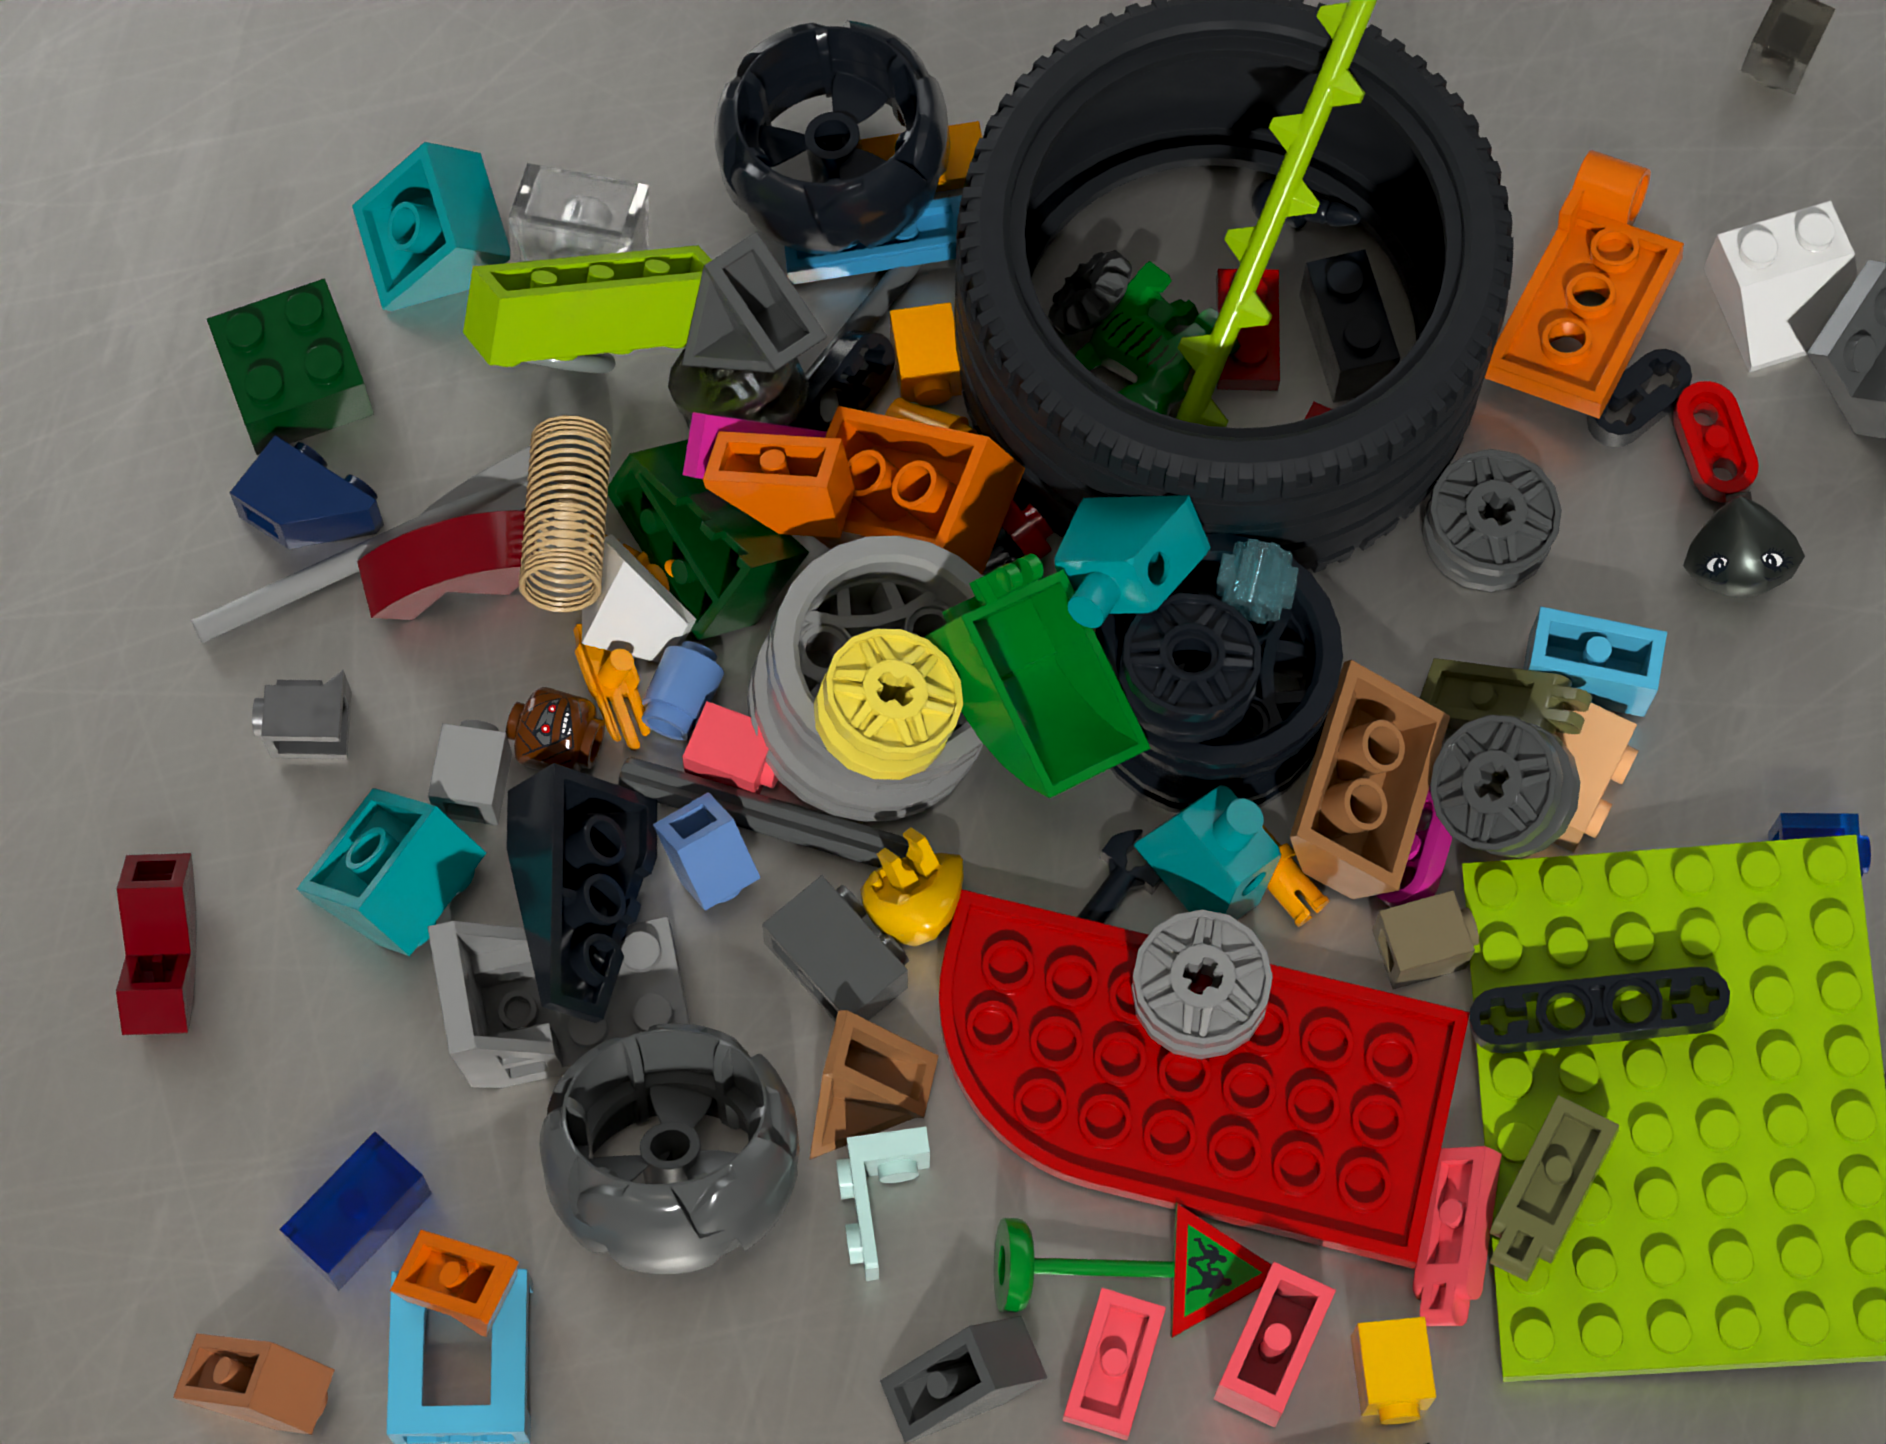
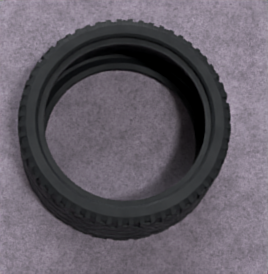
M1152 0L1151 5L1140 7L1138 3L1126 6L1124 14L1115 17L1111 12L1100 17L1099 25L1093 28L1085 25L1076 30L1075 38L1069 41L1062 39L1054 45L1052 55L1049 58L1042 55L1033 63L1032 70L1027 75L1023 73L1015 82L1012 95L1006 93L1002 98L997 112L991 115L986 124L983 138H979L960 201L956 235L954 311L956 352L962 390H964L962 391L964 403L972 421L973 429L977 430L978 435L990 437L1025 468L1015 496L1020 502L1024 501L1027 505L1031 504L1043 518H1047L1051 522L1052 530L1060 537L1066 534L1083 498L1189 495L1205 534L1229 533L1258 539L1287 553L1305 569L1311 568L1313 573L1325 570L1328 564L1336 561L1341 563L1349 559L1357 547L1364 551L1372 546L1376 539L1389 534L1398 524L1399 517L1406 519L1410 516L1415 508L1432 491L1437 482L1436 480L1440 478L1456 455L1464 439L1463 436L1470 425L1494 347L1504 322L1513 267L1514 242L1513 237H1511L1513 223L1512 214L1508 208L1509 197L1506 186L1500 185L1502 172L1499 163L1494 161L1491 156L1492 147L1487 137H1479V123L1473 114L1468 115L1465 112L1464 101L1457 92L1453 94L1448 92L1446 89L1447 81L1439 73L1433 75L1426 69L1427 62L1417 54L1411 57L1405 52L1406 45L1395 38L1390 42L1381 36L1382 29L1373 24L1365 29L1349 67V71L1365 92L1364 98L1359 104L1332 108L1303 180L1310 189L1332 202L1345 204L1361 215L1360 224L1374 237L1386 253L1401 279L1409 299L1415 323L1416 343L1387 376L1363 394L1321 415L1276 426L1256 428L1207 426L1182 421L1155 412L1126 398L1086 369L1068 350L1045 315L1031 277L1045 250L1058 233L1079 212L1101 196L1133 180L1165 170L1213 165L1243 167L1277 175L1287 151L1271 132L1269 126L1273 117L1301 114L1304 111L1333 41L1316 17L1320 7L1326 4L1319 2L1318 6L1314 7L1303 4L1304 0Z

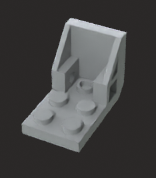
M668 916L628 925L621 945L624 959L605 1017L597 1023L541 1006L524 928L450 921L428 926L449 1054L472 1087L505 1088L560 1076L586 1052L604 1041L615 1037L625 1038L633 1034L648 1031L650 1026L657 1024H690L672 927Z

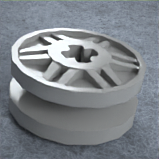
M1197 910L1176 914L1153 928L1138 950L1131 993L1136 1017L1152 1040L1173 1054L1205 1059L1227 1055L1250 1040L1264 1020L1273 977L1268 953L1250 928L1230 915ZM1201 975H1206L1212 978L1211 987L1207 986L1202 995L1192 992L1191 983H1196Z

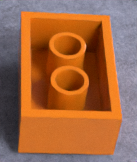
M838 406L825 438L842 439L855 492L841 538H815L829 549L869 536H903L927 541L960 556L982 575L1025 468L988 436Z

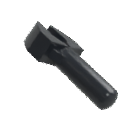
M1142 829L1125 831L1112 836L1101 850L1100 859L1108 864L1109 876L1077 917L1105 923L1129 891L1143 888L1152 895L1163 880L1148 863L1144 866H1135L1130 871L1126 870L1128 863L1126 855L1135 848L1134 844L1142 838Z

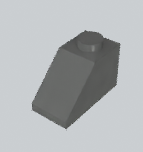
M1018 1316L968 1326L883 1378L880 1382L905 1443H908L999 1407L1047 1379V1375L1023 1318Z

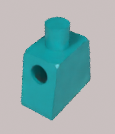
M1189 495L1083 498L1054 557V563L1057 572L1064 569L1075 591L1068 602L1069 614L1080 625L1088 628H1097L1102 625L1109 614L1150 613L1158 609L1204 558L1211 547Z
M1222 784L1176 813L1134 844L1138 852L1189 912L1207 910L1230 915L1236 920L1241 919L1259 905L1282 856L1279 846L1262 827L1264 817L1261 809L1248 799H1238L1229 787Z

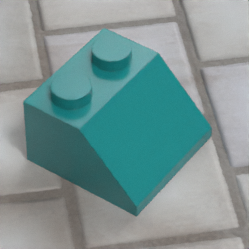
M424 142L352 205L383 310L395 311L467 291L470 288L473 266L504 264L513 257L485 165L479 152Z
M372 788L297 887V890L303 896L377 945L410 956L417 947L429 939L428 926L436 925L437 919L454 896L460 894L469 886L473 880L475 868L486 855V852L437 806Z

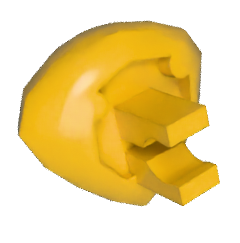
M910 827L903 833L904 838L909 844L906 857L900 858L887 848L882 849L877 853L882 867L874 870L869 875L860 891L863 907L872 923L882 933L893 937L896 942L916 947L936 939L950 923L960 899L964 874L963 858L960 855L934 853L926 837Z

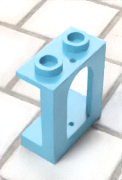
M518 1269L515 1282L492 1326L490 1405L423 1406L425 1315L427 1308L409 1303L391 1292L387 1435L393 1444L531 1443V1415L527 1409L529 1293H533V1282L527 1269ZM391 1271V1287L399 1271Z

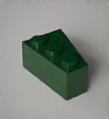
M687 439L629 453L609 483L608 497L641 550L647 554L649 563L658 565L664 571L669 583V592L697 619L691 630L699 641L756 625L810 552L792 535L778 534L706 489L703 479L683 475L688 444ZM668 560H675L671 567L673 577L665 570L664 565Z

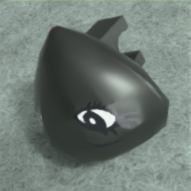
M1751 492L1726 494V504L1704 524L1691 542L1683 567L1693 580L1702 587L1735 598H1749L1768 592L1791 579L1805 558V554L1796 536L1775 515L1760 504L1752 501Z

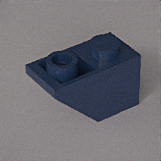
M276 435L229 492L241 519L288 549L374 535L384 525L376 501L378 496L368 484L351 474H348L345 479L341 478L327 469L328 464L325 459L308 445L298 442L293 447Z

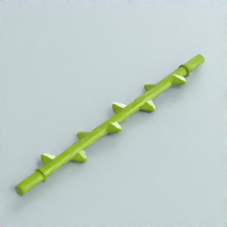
M1349 0V2L1325 5L1321 6L1316 17L1333 41L1303 113L1273 117L1269 129L1287 152L1256 226L1228 229L1224 240L1239 260L1240 265L1211 334L1181 338L1178 349L1195 370V373L1176 419L1207 426L1227 427L1229 420L1211 397L1240 328L1265 326L1270 322L1272 315L1257 295L1256 290L1286 218L1315 214L1319 208L1320 201L1304 182L1303 177L1332 108L1359 104L1364 98L1365 92L1349 71V67L1377 0Z

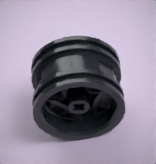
M1229 533L1206 534L1211 547L1210 550L1169 595L1189 593L1212 596L1234 606L1254 628L1262 632L1256 635L1261 646L1260 675L1255 686L1254 699L1243 720L1240 722L1251 726L1257 732V735L1237 740L1227 732L1221 737L1199 743L1169 741L1145 730L1140 725L1151 749L1110 768L1116 778L1137 796L1168 812L1178 813L1221 784L1229 787L1238 799H1248L1259 808L1287 792L1309 768L1315 756L1329 708L1334 700L1343 661L1341 627L1330 598L1314 576L1287 553L1258 539ZM1138 613L1109 614L1102 625L1096 628L1095 634L1117 679H1119V664L1123 653L1124 636ZM1183 663L1177 665L1186 672L1195 673L1202 671L1193 664ZM1273 672L1296 677L1300 690L1275 692Z

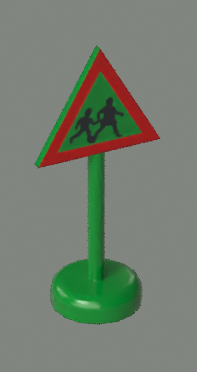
M1178 1203L1175 1204L1173 1261L1035 1258L1032 1231L1027 1223L1018 1218H1003L998 1225L995 1240L994 1292L999 1312L1015 1313L1022 1311L1029 1304L1034 1275L1173 1278L1170 1337L1173 1338L1261 1288L1272 1264Z

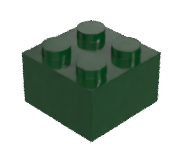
M325 278L207 318L256 455H259L275 435L291 444L374 415L365 383Z

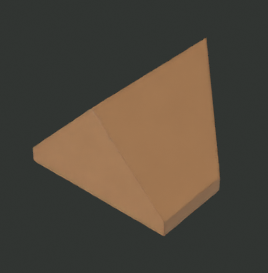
M848 1010L838 1011L822 1075L809 1160L846 1146L847 1137L875 1134L914 1118H924L939 1056Z

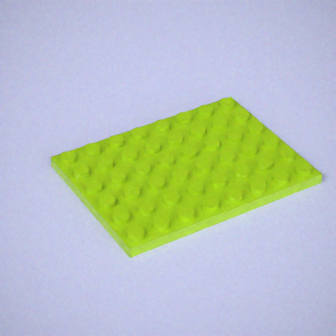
M1844 835L1462 863L1465 906L1472 912L1479 934V944L1474 946L1475 951L1470 960L1473 1002L1484 991L1497 987L1687 967H1708L1718 972L1725 979L1730 990L1729 1009L1723 1023L1714 1030L1704 1033L1504 1054L1491 1053L1481 1048L1476 1042L1484 1146L1502 1154L1492 1225L1558 1095L1619 1124V1132L1552 1264L1539 1259L1527 1282L1494 1266L1503 1382L1886 1361V1086L1857 836ZM1695 985L1691 987L1689 998L1669 1001L1670 987L1659 988L1663 998L1661 1016L1663 1020L1673 1019L1671 1015L1673 1004L1690 1003L1693 1004L1696 1014L1708 1013L1709 1002L1718 1000L1717 996H1706L1703 986ZM1626 991L1616 997L1613 1009L1621 1020L1627 1023H1637L1649 1016L1652 1011V1005L1644 994L1638 991ZM1563 997L1549 1005L1546 1015L1548 1021L1554 1027L1560 1030H1570L1583 1022L1585 1011L1578 1001ZM1537 1001L1526 1002L1527 1016L1508 1017L1504 1007L1491 1008V1018L1480 1021L1481 1025H1492L1495 1035L1508 1034V1023L1529 1020L1528 1033H1540L1536 1023ZM1492 1235L1493 1253L1500 1241V1238Z

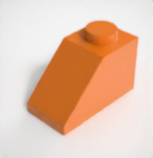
M719 431L703 477L706 489L778 534L841 538L855 492L843 442L839 438Z

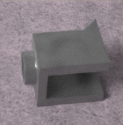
M344 670L324 685L322 680H277L276 685H265L264 698L254 699L252 726L254 736L262 737L271 758L347 759L352 691Z

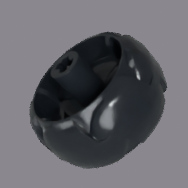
M847 20L843 27L825 26L814 22L799 24L786 28L765 39L745 55L737 70V76L725 85L715 115V148L722 180L732 201L741 211L748 214L751 223L767 237L784 246L807 253L837 254L851 245L859 243L868 248H873L903 233L923 215L932 202L939 178L947 170L950 156L947 109L938 81L929 75L921 58L907 43L884 29L858 21ZM825 94L826 98L832 97L833 112L823 113L815 117L808 124L805 134L774 127L771 124L776 117L797 103ZM885 103L892 107L893 114L901 126L906 127V131L901 133L896 140L895 154L887 161L871 152L862 150L858 124L875 114ZM807 150L812 182L792 179L772 170V167L778 166Z

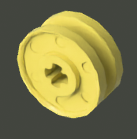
M873 629L850 638L834 654L814 701L815 727L827 751L849 770L872 779L901 780L925 771L941 755L948 738L956 727L963 707L961 680L950 659L928 639L902 629Z

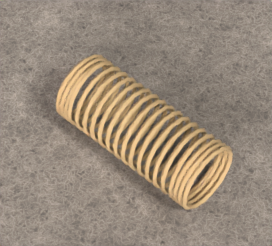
M561 415L548 418L538 424L531 433L519 591L530 603L552 612L582 610L597 601L602 589L611 436L604 427L595 421L576 415ZM559 435H579L596 441L603 450L590 442L579 439H558L547 442L542 446L540 444L551 437ZM558 444H579L594 449L599 455L579 448H557L543 452V450ZM557 453H578L590 456L592 459L586 460L578 457L554 458L550 455ZM554 472V473H558V474H561V475L552 476V475H550V474H548V473ZM590 475V476H592V478H589V479H588V478L581 477V476ZM555 481V482H558V483H561V484H554V485H552V484H549L548 482ZM589 484L591 485V487H584L580 485ZM555 490V491H558V492H561V493H554V494H552V493H549V492H547V491ZM586 492L590 494V496L579 495ZM555 499V500H558V501H561V502L551 503V502H548L547 500ZM585 501L590 503L589 505L578 504ZM554 508L560 511L551 512L546 509ZM584 510L589 512V514L577 513L578 511ZM554 517L560 520L550 521L546 518ZM583 519L588 521V523L576 522L577 520ZM553 526V527H556V528H559V529L550 530V529H547L546 527ZM582 528L587 530V532L575 531L576 529ZM552 535L559 538L549 539L546 536ZM584 538L587 541H577L573 539ZM552 544V545H555V546H558V547H569V548H548V547H545V546ZM583 547V548H585L586 550H581V551H580V550H575V549H571V548ZM556 568H568V569H572V570L556 569ZM542 569L555 574L575 575L583 573L586 576L574 579H563L542 574L538 570ZM534 573L544 580L561 584L581 583L589 579L592 582L581 587L560 588L541 583L531 574ZM528 580H530L531 582H533L534 584L543 589L558 593H575L585 591L589 588H591V590L587 591L584 594L571 597L552 596L540 592L539 590L534 588Z

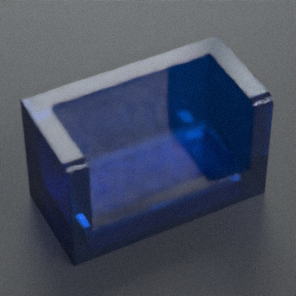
M374 1131L279 1230L289 1245L339 1291L426 1201L432 1192L423 1174Z

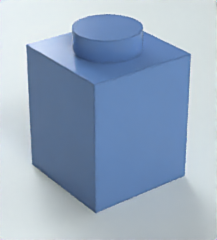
M709 792L653 824L680 883L705 911L718 903L733 899L743 888L761 878L734 819Z

